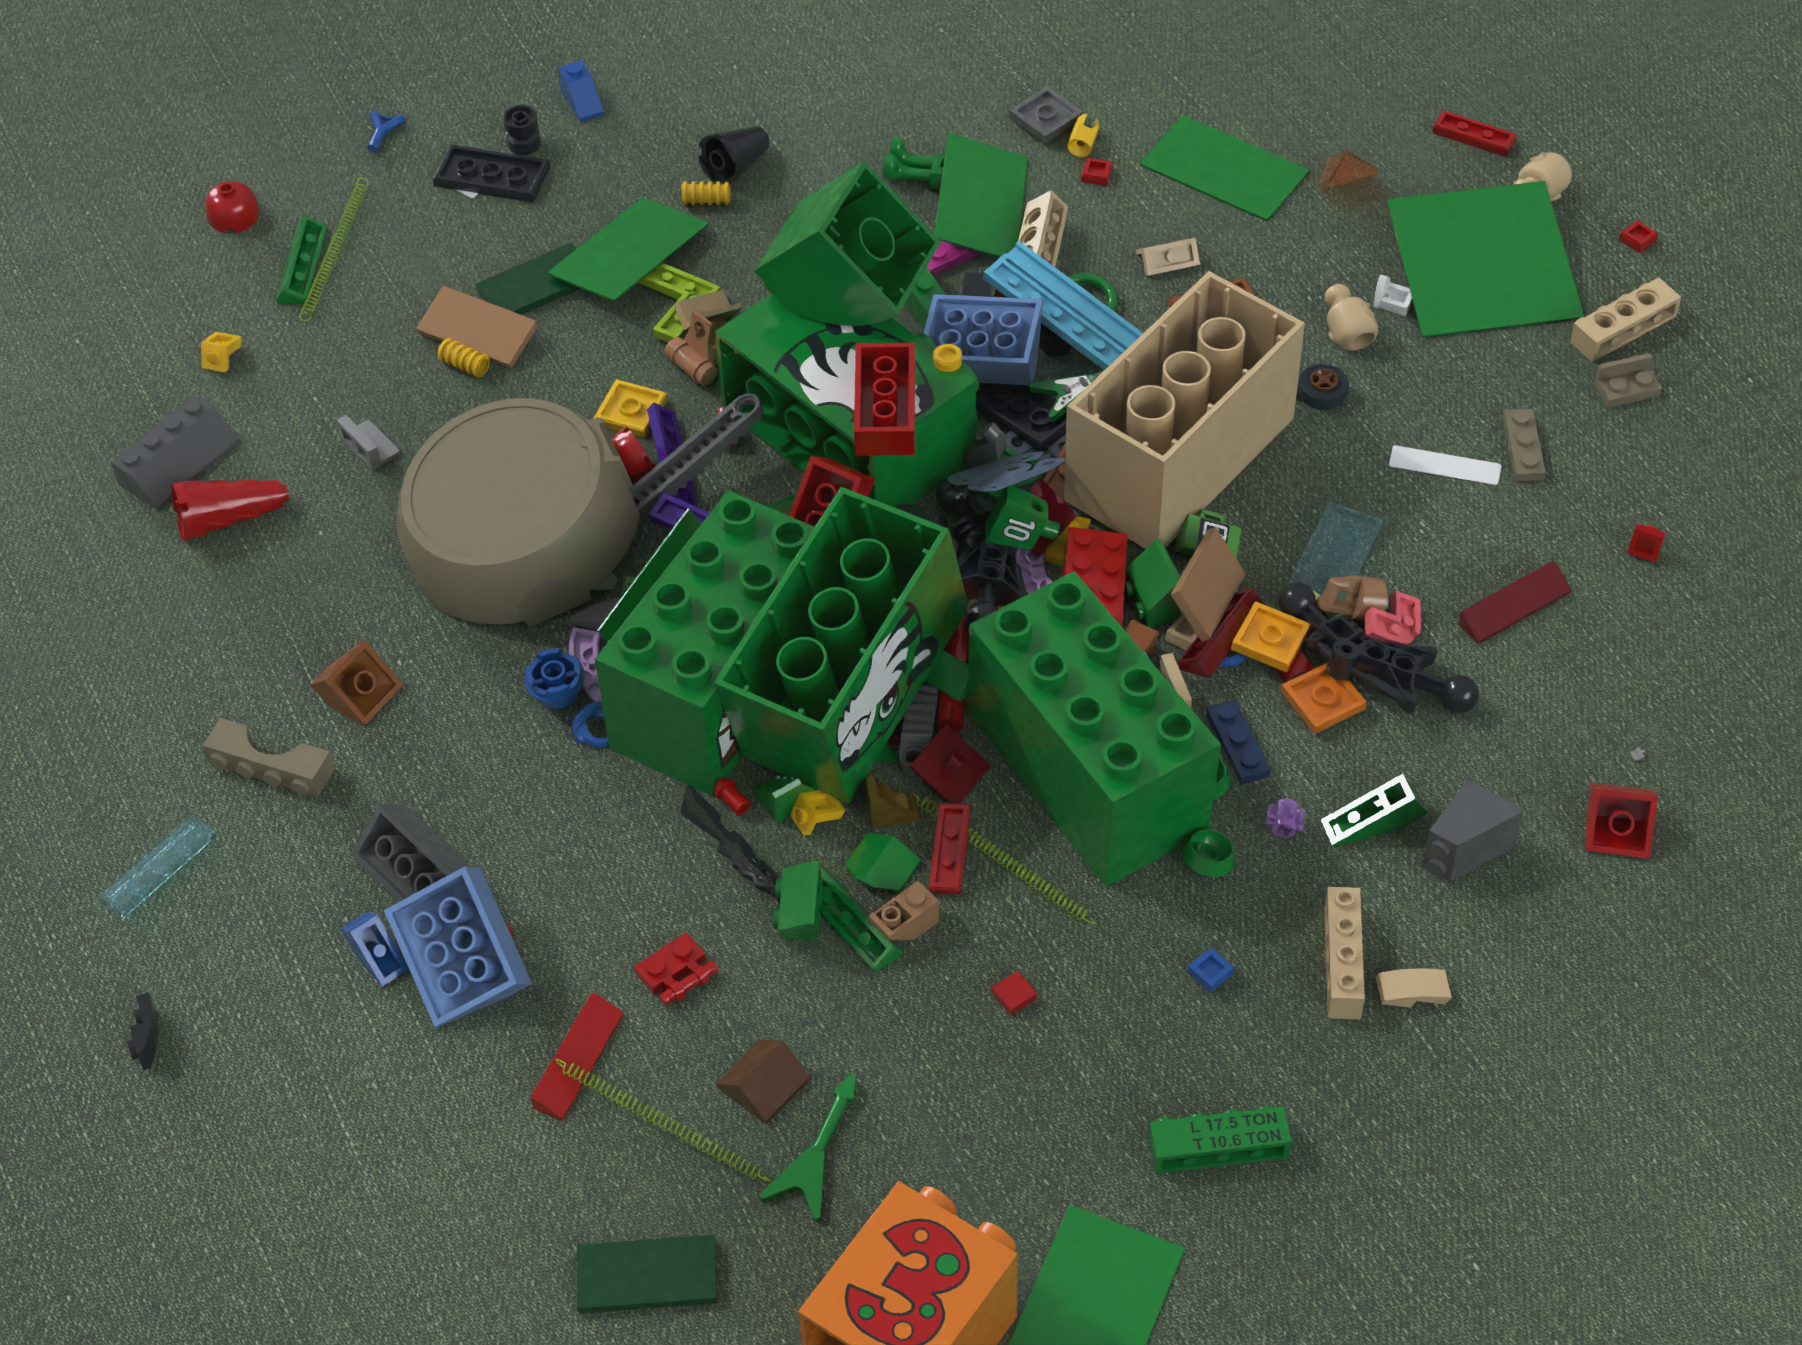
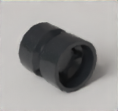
M516 105L507 109L503 114V122L509 150L517 155L534 153L541 146L538 118L535 109L527 105Z

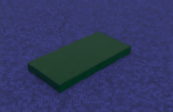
M571 242L476 283V290L484 301L522 315L581 289L547 275L549 270L577 248Z
M715 1235L577 1245L578 1314L718 1303Z

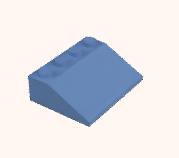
M933 294L924 333L931 338L936 347L942 344H953L959 347L962 351V362L973 370L979 383L1029 385L1033 383L1037 366L1043 299Z
M464 866L384 910L434 1027H440L503 1000L532 984L481 868Z

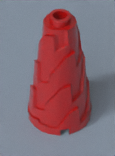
M256 479L232 482H227L226 480L207 482L194 480L171 484L174 512L177 513L178 519L176 522L183 541L205 536L215 530L234 526L235 522L261 517L263 513L284 507V502L289 501L286 484L281 485L279 480L257 481Z

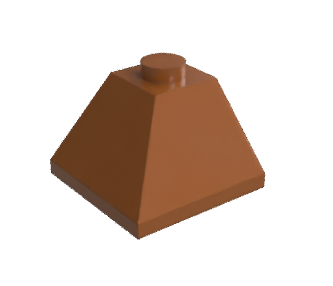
M363 640L331 663L310 685L331 708L363 726L370 721L404 684L370 645Z

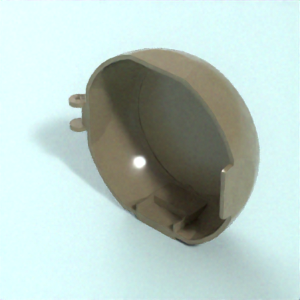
M515 398L495 401L473 408L446 423L423 444L413 458L401 485L397 503L396 530L404 555L423 595L436 608L453 617L480 624H513L524 620L532 627L591 600L590 590L600 585L612 573L629 549L637 530L640 514L633 501V498L638 495L603 419H589L577 411L550 401Z

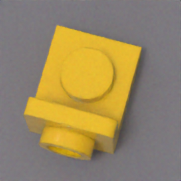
M215 332L202 341V368L227 372L229 370V356L241 347V336Z
M816 790L799 794L790 817L802 834L807 836L811 835L816 823L841 819L845 808L837 798Z

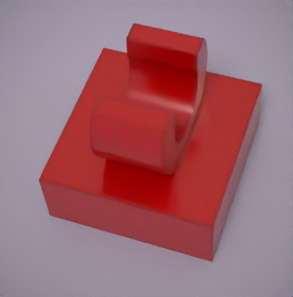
M1637 523L1627 554L1656 563L1666 533L1659 531L1657 527L1651 525L1644 526Z

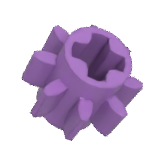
M1280 799L1276 802L1275 806H1268L1266 827H1272L1273 834L1278 837H1292L1295 835V831H1303L1305 810H1299V804L1292 799Z

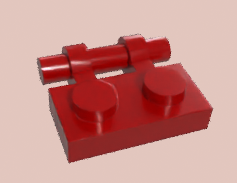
M687 932L634 966L635 974L653 995L665 988L666 991L658 995L664 1006L674 1000L680 1001L686 997V992L698 984L700 986L710 981V976L719 970L712 960L703 966L700 965L706 960L705 953ZM687 972L690 974L681 981H677L678 978Z

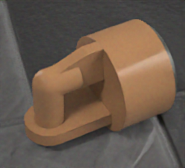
M1361 575L1331 577L1328 580L1324 594L1317 597L1316 606L1324 611L1346 614L1351 620L1365 622V612L1371 607L1386 612L1389 590L1385 581L1379 578ZM1339 591L1346 592L1345 599L1337 598Z

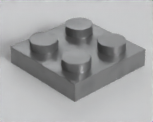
M1046 86L1010 109L1009 118L1046 144L1074 126L1078 117L1083 114V111Z

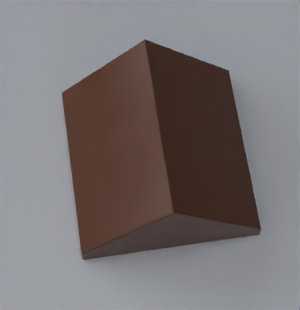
M761 1039L716 1085L717 1088L767 1124L810 1080V1075L784 1041Z

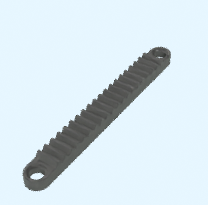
M747 393L736 398L633 485L638 495L633 498L640 514L638 525L641 526L643 524L644 517L650 518L649 513L664 493L676 496L680 487L686 488L688 480H695L696 473L702 474L706 465L712 466L714 458L720 459L722 451L728 452L732 443L738 444L740 436L744 438L747 436V430L757 423L764 413L763 406L757 395ZM748 405L755 406L749 413L741 412Z
M952 538V542H953V546H954V550H955V554H956V558H957V544H956L955 540ZM925 681L904 713V721L902 723L899 751L900 769L903 773L912 777L918 775L909 767L910 763L907 762V758L913 755L918 756L934 738L939 690Z

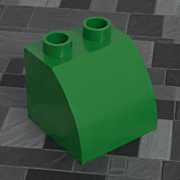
M863 160L798 202L754 269V272L762 279L765 287L771 293L777 295L797 314L834 325H869L898 315L941 242Z

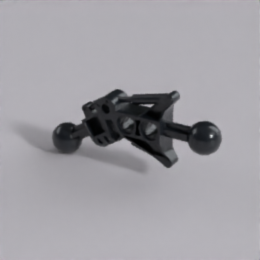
M945 479L936 490V500L939 507L944 511L956 513L961 518L952 531L954 539L957 540L959 546L964 551L957 562L966 596L977 599V603L972 604L965 614V625L969 631V624L999 610L994 603L1010 604L1029 593L1026 591L1021 567L1016 561L1018 548L985 542V522L990 515V511L977 514L970 504L972 501V491L968 489L969 485H954Z
M1302 582L1290 583L1281 590L1278 596V607L1285 614L1298 619H1304L1315 630V632L1310 634L1307 646L1311 649L1317 648L1319 650L1318 652L1328 661L1326 666L1327 673L1334 679L1348 680L1352 676L1364 680V684L1396 701L1406 713H1413L1418 702L1414 686L1439 695L1443 705L1453 713L1468 712L1478 702L1479 688L1468 676L1455 675L1445 680L1421 671L1434 664L1438 653L1434 646H1408L1370 639L1365 634V631L1358 628V625L1347 615H1339L1328 620L1315 607L1316 595L1308 585Z

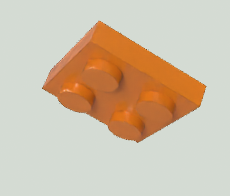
M1327 663L1281 685V693L1314 734L1366 710L1367 706L1366 700L1349 680H1337L1327 673Z

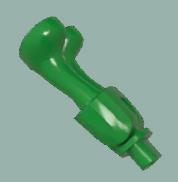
M894 136L889 154L887 153L884 160L882 178L887 180H922L930 183L929 189L940 190L945 154L938 153L933 157L909 153L906 150L904 139Z

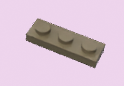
M1533 409L1504 410L1503 422L1515 482L1544 481L1546 471Z

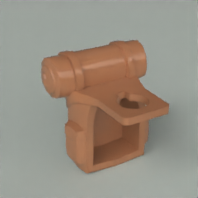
M698 311L692 312L689 331L685 338L676 337L669 341L664 349V354L673 365L682 369L696 384L700 383L703 387H706L715 380L718 374V370L715 367L718 365L715 331L727 324V322L722 318L707 320Z

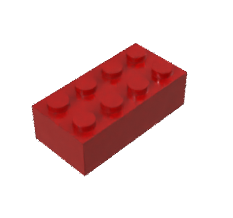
M856 343L854 397L855 456L915 455V343Z
M811 456L789 516L815 527L841 487L869 497L875 478L829 458Z
M1069 527L1064 545L1062 577L1075 571L1122 627L1127 534Z

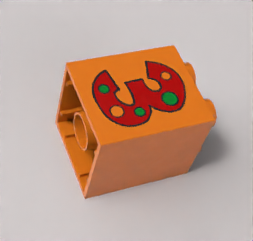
M898 1181L799 1309L802 1345H997L1017 1318L1018 1253L1015 1252L1016 1244L1008 1233L992 1223L983 1222L977 1229L957 1217L956 1206L941 1191L930 1186H924L918 1193Z

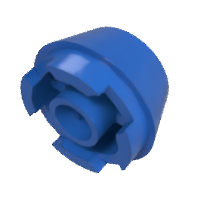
M559 648L543 650L536 654L537 659L529 667H526L524 682L528 692L542 706L549 709H563L573 704L579 696L585 679V671L575 655L572 657L569 654L562 653Z

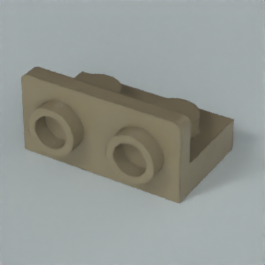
M1650 353L1639 356L1635 355L1617 361H1609L1598 366L1594 385L1607 408L1661 395L1662 387L1651 370L1653 357Z

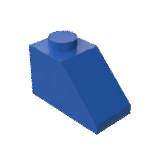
M580 60L558 67L561 91L579 122L604 115L592 76L583 61Z
M366 912L340 929L356 957L380 986H384L409 970L377 914Z

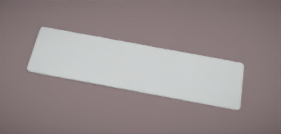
M1396 445L1392 448L1389 462L1391 467L1498 485L1501 464Z

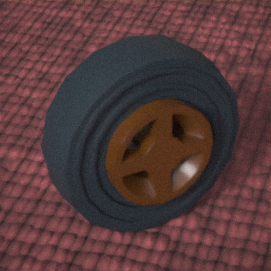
M1316 364L1306 368L1301 373L1297 389L1300 398L1305 404L1317 409H1332L1341 405L1346 399L1349 382L1346 374L1341 369L1333 365Z

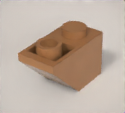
M916 881L870 914L869 920L889 940H915L939 922V900L919 881Z

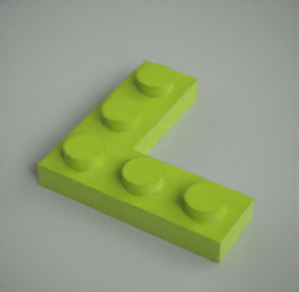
M664 263L638 282L678 299L676 303L721 290V287ZM674 305L653 328L654 337L668 343L676 337L684 339L689 329L684 331Z

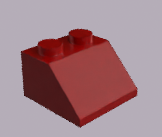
M1590 782L1586 811L1585 850L1650 858L1658 795L1655 790Z

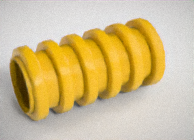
M684 181L681 186V200L683 205L688 203L696 205V203H700L703 206L704 203H708L709 206H712V203H716L717 206H720L721 203H724L725 206H728L731 200V187L729 182L721 184L720 181H717L716 184H712V181H709L708 184H704L703 181H700V184H696L695 181H692L691 184H688L687 181Z
M446 338L438 348L437 356L441 362H446V364L459 368L461 371H466L477 378L482 377L489 369L490 357L487 354H482L480 351L460 344V342L454 341L451 338Z

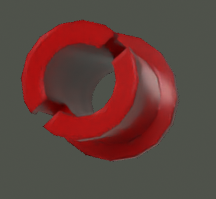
M727 777L720 779L713 787L715 797L718 800L722 799L734 811L736 816H742L750 809L752 802L735 787L736 782L733 779H728Z

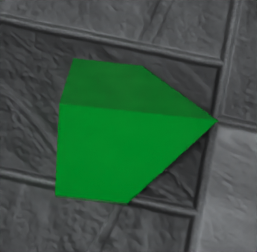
M779 774L751 788L754 795L777 824L790 817V813L800 793L816 791L814 788L801 784L799 778L793 779L790 777L786 779L785 776L780 777Z

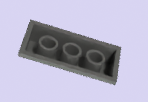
M193 394L111 461V465L119 486L154 509L159 510L172 499V483L194 481L240 441L216 409Z
M379 804L351 854L399 902L464 866L471 867L405 804Z

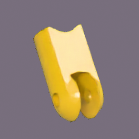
M1087 113L1078 117L1067 145L1069 152L1079 158L1089 156L1100 127L1097 118L1091 128L1084 125Z

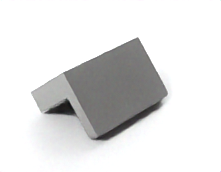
M347 415L337 420L341 439L372 471L400 455L399 449L370 420H366L359 425H356Z

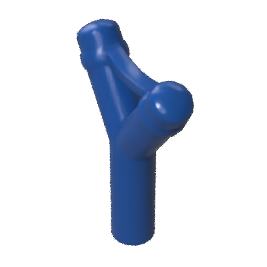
M371 111L370 119L376 131L368 145V150L376 153L385 134L404 124L405 117L403 115L387 117L380 115L378 111Z

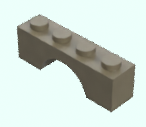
M223 718L219 719L203 744L207 760L213 767L221 770L225 768L237 772L246 778H257L271 786L289 788L300 795L308 794L318 797L335 770L330 751L304 743L282 754L270 755L261 753L253 748V741L248 726Z

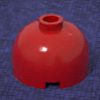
M227 181L215 185L209 191L205 200V212L207 221L213 229L225 233V229H233L234 233L250 228L258 220L259 204L255 194L247 185L241 182Z
M627 426L612 437L618 455L633 485L656 467Z

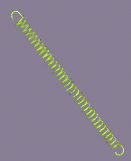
M358 178L355 189L352 192L314 280V284L301 310L300 320H302L301 314L304 309L312 311V314L308 315H313V311H315L316 304L323 292L322 289H324L328 281L327 279L331 274L330 271L334 267L333 264H335V260L327 255L336 258L338 253H340L341 246H343L344 239H346L347 232H349L350 225H352L353 218H355L356 211H358L359 204H361L364 197L363 194L367 190L365 187V190H361L364 193L356 191L357 185H362L357 183L359 179L365 178ZM357 192L358 194H361L362 197H358L361 198V200L354 198L353 193ZM344 216H347L348 218L352 219V221H350L349 219H345ZM343 220H346L347 222L351 223L350 225H347L349 226V228L341 225V223H346L343 222ZM338 230H341L342 232L346 233V235H344L343 233H339ZM335 237L343 240V242L336 240ZM333 241H337L338 243H341L342 245L340 246L339 244H336V243H334ZM332 244L340 247V249L333 247ZM330 248H333V249H335V250H338L339 252L337 253V252L331 250ZM328 258L329 260L334 261V263H331V262L327 261L326 259ZM324 262L332 264V267H330L329 265H325ZM323 266L331 268V270L329 271L328 269L323 268ZM321 269H324L325 271H328L329 274H327V273H325V272H322ZM320 273L328 275V277L326 278L325 276L320 275ZM321 276L322 278L326 279V281L319 279L318 277ZM317 280H320L321 282H324L325 284L323 285V284H321V283H318ZM315 284H319V285L323 286V288H320V287L316 286ZM314 287L321 289L322 291L319 292L318 290H314ZM312 291L320 293V295L313 294ZM309 298L317 300V303L310 301ZM307 302H311L315 306L309 305ZM308 305V306L314 308V310H311V309H309V308H306V306Z
M912 792L911 794L915 795L918 799L917 806L921 807L922 810H926L927 813H930L931 816H935V819H937L938 808L934 815L931 814L937 807V803L928 812L927 809L932 805L933 800H930L924 809L922 806L928 801V797L923 800L921 805H918V801L921 799ZM973 828L969 830L970 833L968 834V836H970L973 832ZM977 831L972 835L971 840H968V842L970 841L972 845L975 844L976 848H980V851H984V854H989L990 858L993 857L994 861L998 860V864H1002L1003 867H1007L1008 871L1011 870L1012 874L1016 873V876L1021 877V880H1025L1026 884L1030 883V886L1034 887L1035 890H1039V893H1044V896H1048V899L1053 900V903H1057L1059 907L1062 906L1063 910L1067 909V913H1071L1073 917L1076 916L1077 920L1083 918L1085 921L1091 924H1095V921L1092 918L1089 919H1091L1093 922H1090L1084 918V916L1088 912V909L1084 911L1081 918H1077L1078 914L1083 910V906L1079 908L1076 915H1073V911L1079 905L1078 903L1074 905L1071 912H1068V908L1073 904L1074 900L1070 901L1067 908H1063L1064 904H1066L1069 900V896L1065 898L1062 905H1059V901L1062 900L1065 893H1062L1058 901L1054 902V898L1058 896L1060 890H1057L1054 894V897L1050 899L1049 896L1055 890V886L1052 887L1048 895H1045V892L1049 889L1051 883H1049L1045 887L1043 892H1040V889L1045 885L1046 880H1044L1041 883L1040 887L1036 889V885L1041 880V877H1039L1036 880L1035 885L1032 886L1031 882L1036 878L1037 873H1035L1032 876L1030 882H1026V879L1032 874V870H1030L1027 873L1025 879H1022V875L1025 874L1028 867H1025L1023 869L1020 876L1017 875V872L1021 870L1023 864H1020L1017 868V871L1013 872V869L1018 864V860L1015 861L1011 869H1008V866L1013 862L1014 857H1012L1009 860L1007 866H1004L1003 864L1009 858V854H1007L1004 857L1003 862L1000 863L999 859L1002 858L1005 851H1002L998 859L995 860L994 856H996L999 853L1000 847L996 849L993 856H990V853L995 849L996 844L992 845V847L989 850V853H986L985 850L990 846L991 841H989L986 844L984 850H981V846L984 845L987 838H984L980 843V846L977 847L976 844L982 838V835H979L976 839V842L972 843V840L978 834Z
M555 1059L556 1063L563 1067V1073H568L569 1077L573 1076L574 1080L579 1079V1083L584 1082V1085H589L590 1089L595 1088V1092L600 1091V1094H605L606 1098H609L611 1096V1101L616 1100V1103H621L622 1107H625L627 1105V1110L632 1109V1112H637L638 1116H641L643 1114V1119L648 1118V1121H653L654 1125H657L659 1123V1128L664 1127V1130H669L670 1134L675 1133V1137L680 1136L681 1140H684L686 1138V1143L691 1142V1145H696L697 1149L702 1148V1152L707 1151L708 1155H711L713 1153V1158L718 1157L719 1161H722L724 1159V1164L729 1163V1167L734 1166L735 1170L740 1169V1173L742 1174L745 1172L746 1177L751 1175V1179L753 1180L758 1176L765 1181L771 1182V1180H769L768 1178L761 1177L759 1175L762 1171V1168H760L758 1174L754 1178H752L753 1172L756 1169L757 1165H755L751 1173L747 1175V1170L751 1165V1162H749L747 1168L743 1172H741L742 1166L745 1163L746 1159H744L740 1167L736 1169V1165L738 1160L740 1159V1156H738L736 1162L732 1166H730L731 1160L734 1157L735 1152L732 1154L730 1160L727 1163H725L726 1156L728 1155L730 1150H727L725 1156L720 1160V1154L723 1151L724 1146L721 1148L719 1154L716 1157H714L715 1150L717 1149L719 1143L716 1144L714 1150L710 1154L709 1149L713 1143V1140L710 1142L709 1147L705 1151H703L704 1144L708 1140V1137L704 1140V1143L698 1148V1143L702 1138V1134L700 1135L698 1141L693 1145L692 1142L697 1134V1131L694 1133L691 1140L687 1141L688 1135L692 1130V1128H690L687 1135L682 1139V1133L684 1132L686 1125L683 1127L681 1133L679 1135H676L677 1129L681 1125V1122H679L676 1129L673 1132H671V1128L676 1121L675 1119L672 1121L671 1126L668 1129H665L666 1124L670 1119V1116L667 1118L665 1124L663 1126H660L661 1120L663 1119L665 1113H663L660 1120L657 1123H655V1118L659 1114V1110L656 1112L654 1118L652 1120H649L650 1115L654 1110V1107H652V1109L650 1110L649 1115L647 1117H644V1113L647 1110L649 1104H647L644 1111L641 1114H639V1109L643 1105V1101L640 1103L638 1109L636 1111H633L634 1106L638 1101V1098L635 1099L633 1106L631 1108H628V1104L631 1101L633 1095H631L628 1102L625 1105H623V1100L627 1096V1092L624 1094L622 1100L620 1102H617V1099L621 1094L622 1089H620V1091L618 1092L617 1097L615 1099H612V1095L615 1092L617 1086H615L612 1093L609 1096H607V1091L611 1087L610 1083L606 1091L602 1094L601 1091L606 1083V1080L602 1083L601 1088L599 1090H596V1086L600 1082L601 1077L598 1078L595 1086L591 1087V1082L594 1080L596 1076L595 1074L592 1076L590 1082L586 1085L585 1082L590 1075V1071L587 1073L585 1079L581 1082L580 1078L583 1075L585 1068L581 1071L580 1076L577 1079H575V1074L579 1070L580 1066H577L574 1074L570 1076V1071L573 1068L574 1063L571 1064L569 1070L565 1073L564 1069L566 1063L562 1060Z

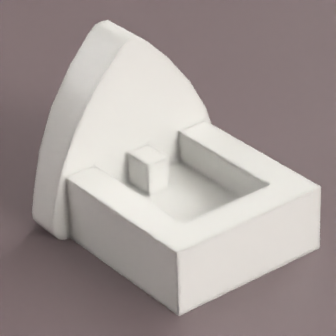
M1380 275L1373 307L1406 316L1413 303L1410 289L1391 283L1389 277Z

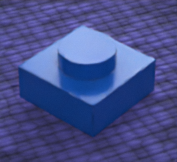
M1211 947L1188 965L1187 973L1211 993L1234 975V967Z

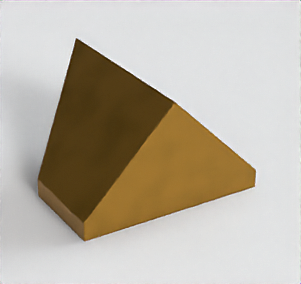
M872 775L864 778L863 787L872 829L912 823L920 819L915 795L911 794L912 792L904 795L901 793L900 787L892 790L887 786L886 781H882L879 784L876 783L875 777Z

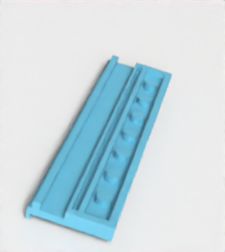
M1020 241L1015 244V247L1008 254H1003L984 271L982 279L1008 298L1043 299L1041 323L1103 370L1109 367L1143 334Z

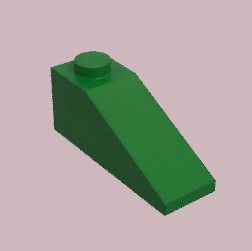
M1401 774L1321 819L1332 845L1337 847L1401 829L1428 814L1417 789L1404 774Z

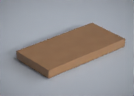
M442 286L416 330L418 334L441 343L446 338H451L454 341L460 342V344L480 351L482 354H487L490 357V362L512 369L538 327L536 320Z
M1216 527L1206 531L1171 593L1172 598L1202 642L1211 639L1246 574Z

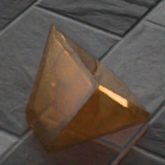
M1345 149L1328 157L1320 182V189L1322 191L1332 186L1337 187L1355 182V180L1373 177L1379 174L1378 169Z

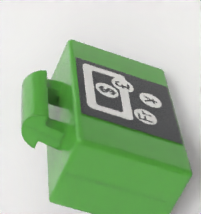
M1201 509L1197 514L1198 516L1187 515L1177 536L1176 552L1193 556L1206 531L1216 527L1237 559L1241 533L1240 527L1225 524V515Z

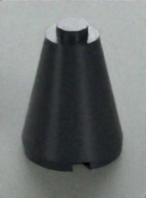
M759 126L707 135L699 142L698 148L701 147L702 154L698 156L699 163L704 173L713 182L720 181L722 184L725 182L732 184L769 148V136Z

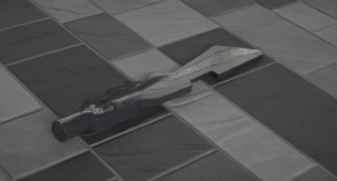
M691 785L686 786L681 815L720 841L718 853L730 857L733 868H739L742 877L752 880L756 888L768 891L780 902V898H776L775 894L777 877L764 860L759 861L754 856L751 847L738 832H729L718 821L722 816Z

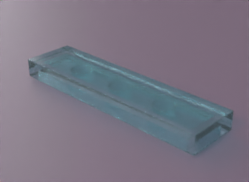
M191 815L99 896L101 903L124 919L216 837L214 830Z

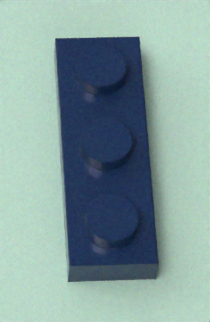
M1236 700L1207 707L1206 715L1240 785L1270 777V768Z

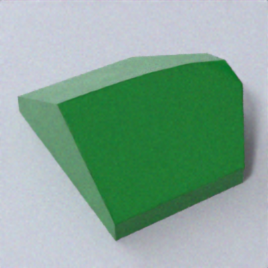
M867 833L845 863V868L847 871H850L857 881L871 888L891 890L895 894H900L921 864V859L893 835Z

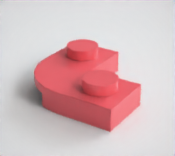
M1395 591L1389 595V613L1374 607L1365 612V634L1370 639L1409 645L1420 634V599Z

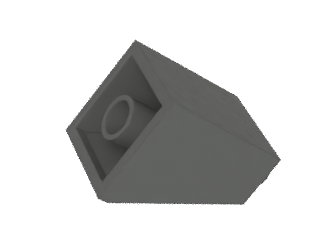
M1467 779L1429 830L1422 867L1435 876L1452 881L1511 850L1516 843L1524 808Z

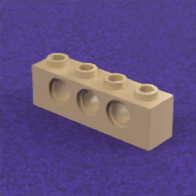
M1052 190L1027 202L1018 241L1056 267L1068 206Z
M1658 277L1649 283L1642 284L1638 289L1629 294H1623L1616 301L1601 306L1590 315L1579 318L1573 325L1570 343L1591 362H1594L1675 318L1678 313L1681 296Z
M1328 887L1324 906L1328 1018L1361 1020L1365 995L1360 888Z

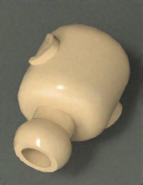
M1541 152L1540 155L1530 158L1531 162L1521 169L1518 180L1514 184L1545 181L1552 202L1559 199L1561 192L1570 184L1572 171L1569 163L1562 155L1554 152Z
M1335 284L1328 288L1325 292V302L1331 307L1327 313V324L1330 329L1328 335L1335 345L1338 344L1345 351H1355L1369 346L1376 339L1379 331L1375 315L1369 308L1371 306L1370 303L1365 302L1359 297H1350V290L1344 284Z

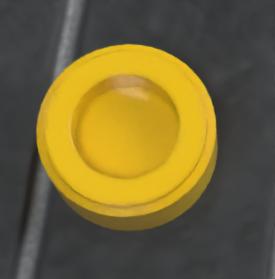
M942 344L935 348L933 352L935 368L942 372H953L959 369L962 365L961 349L953 344Z

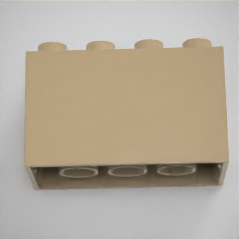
M1208 271L1067 406L1064 501L1116 532L1127 534L1128 539L1145 549L1155 540L1159 539L1166 548L1179 535L1187 515L1198 516V512L1201 509H1205L1294 419L1305 323Z

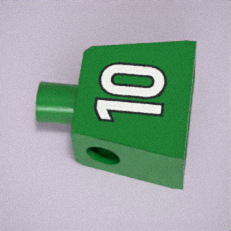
M1010 485L1003 489L985 522V542L1029 550L1034 547L1039 536L1054 540L1059 532L1060 524L1048 520V503L1045 500L1015 485Z

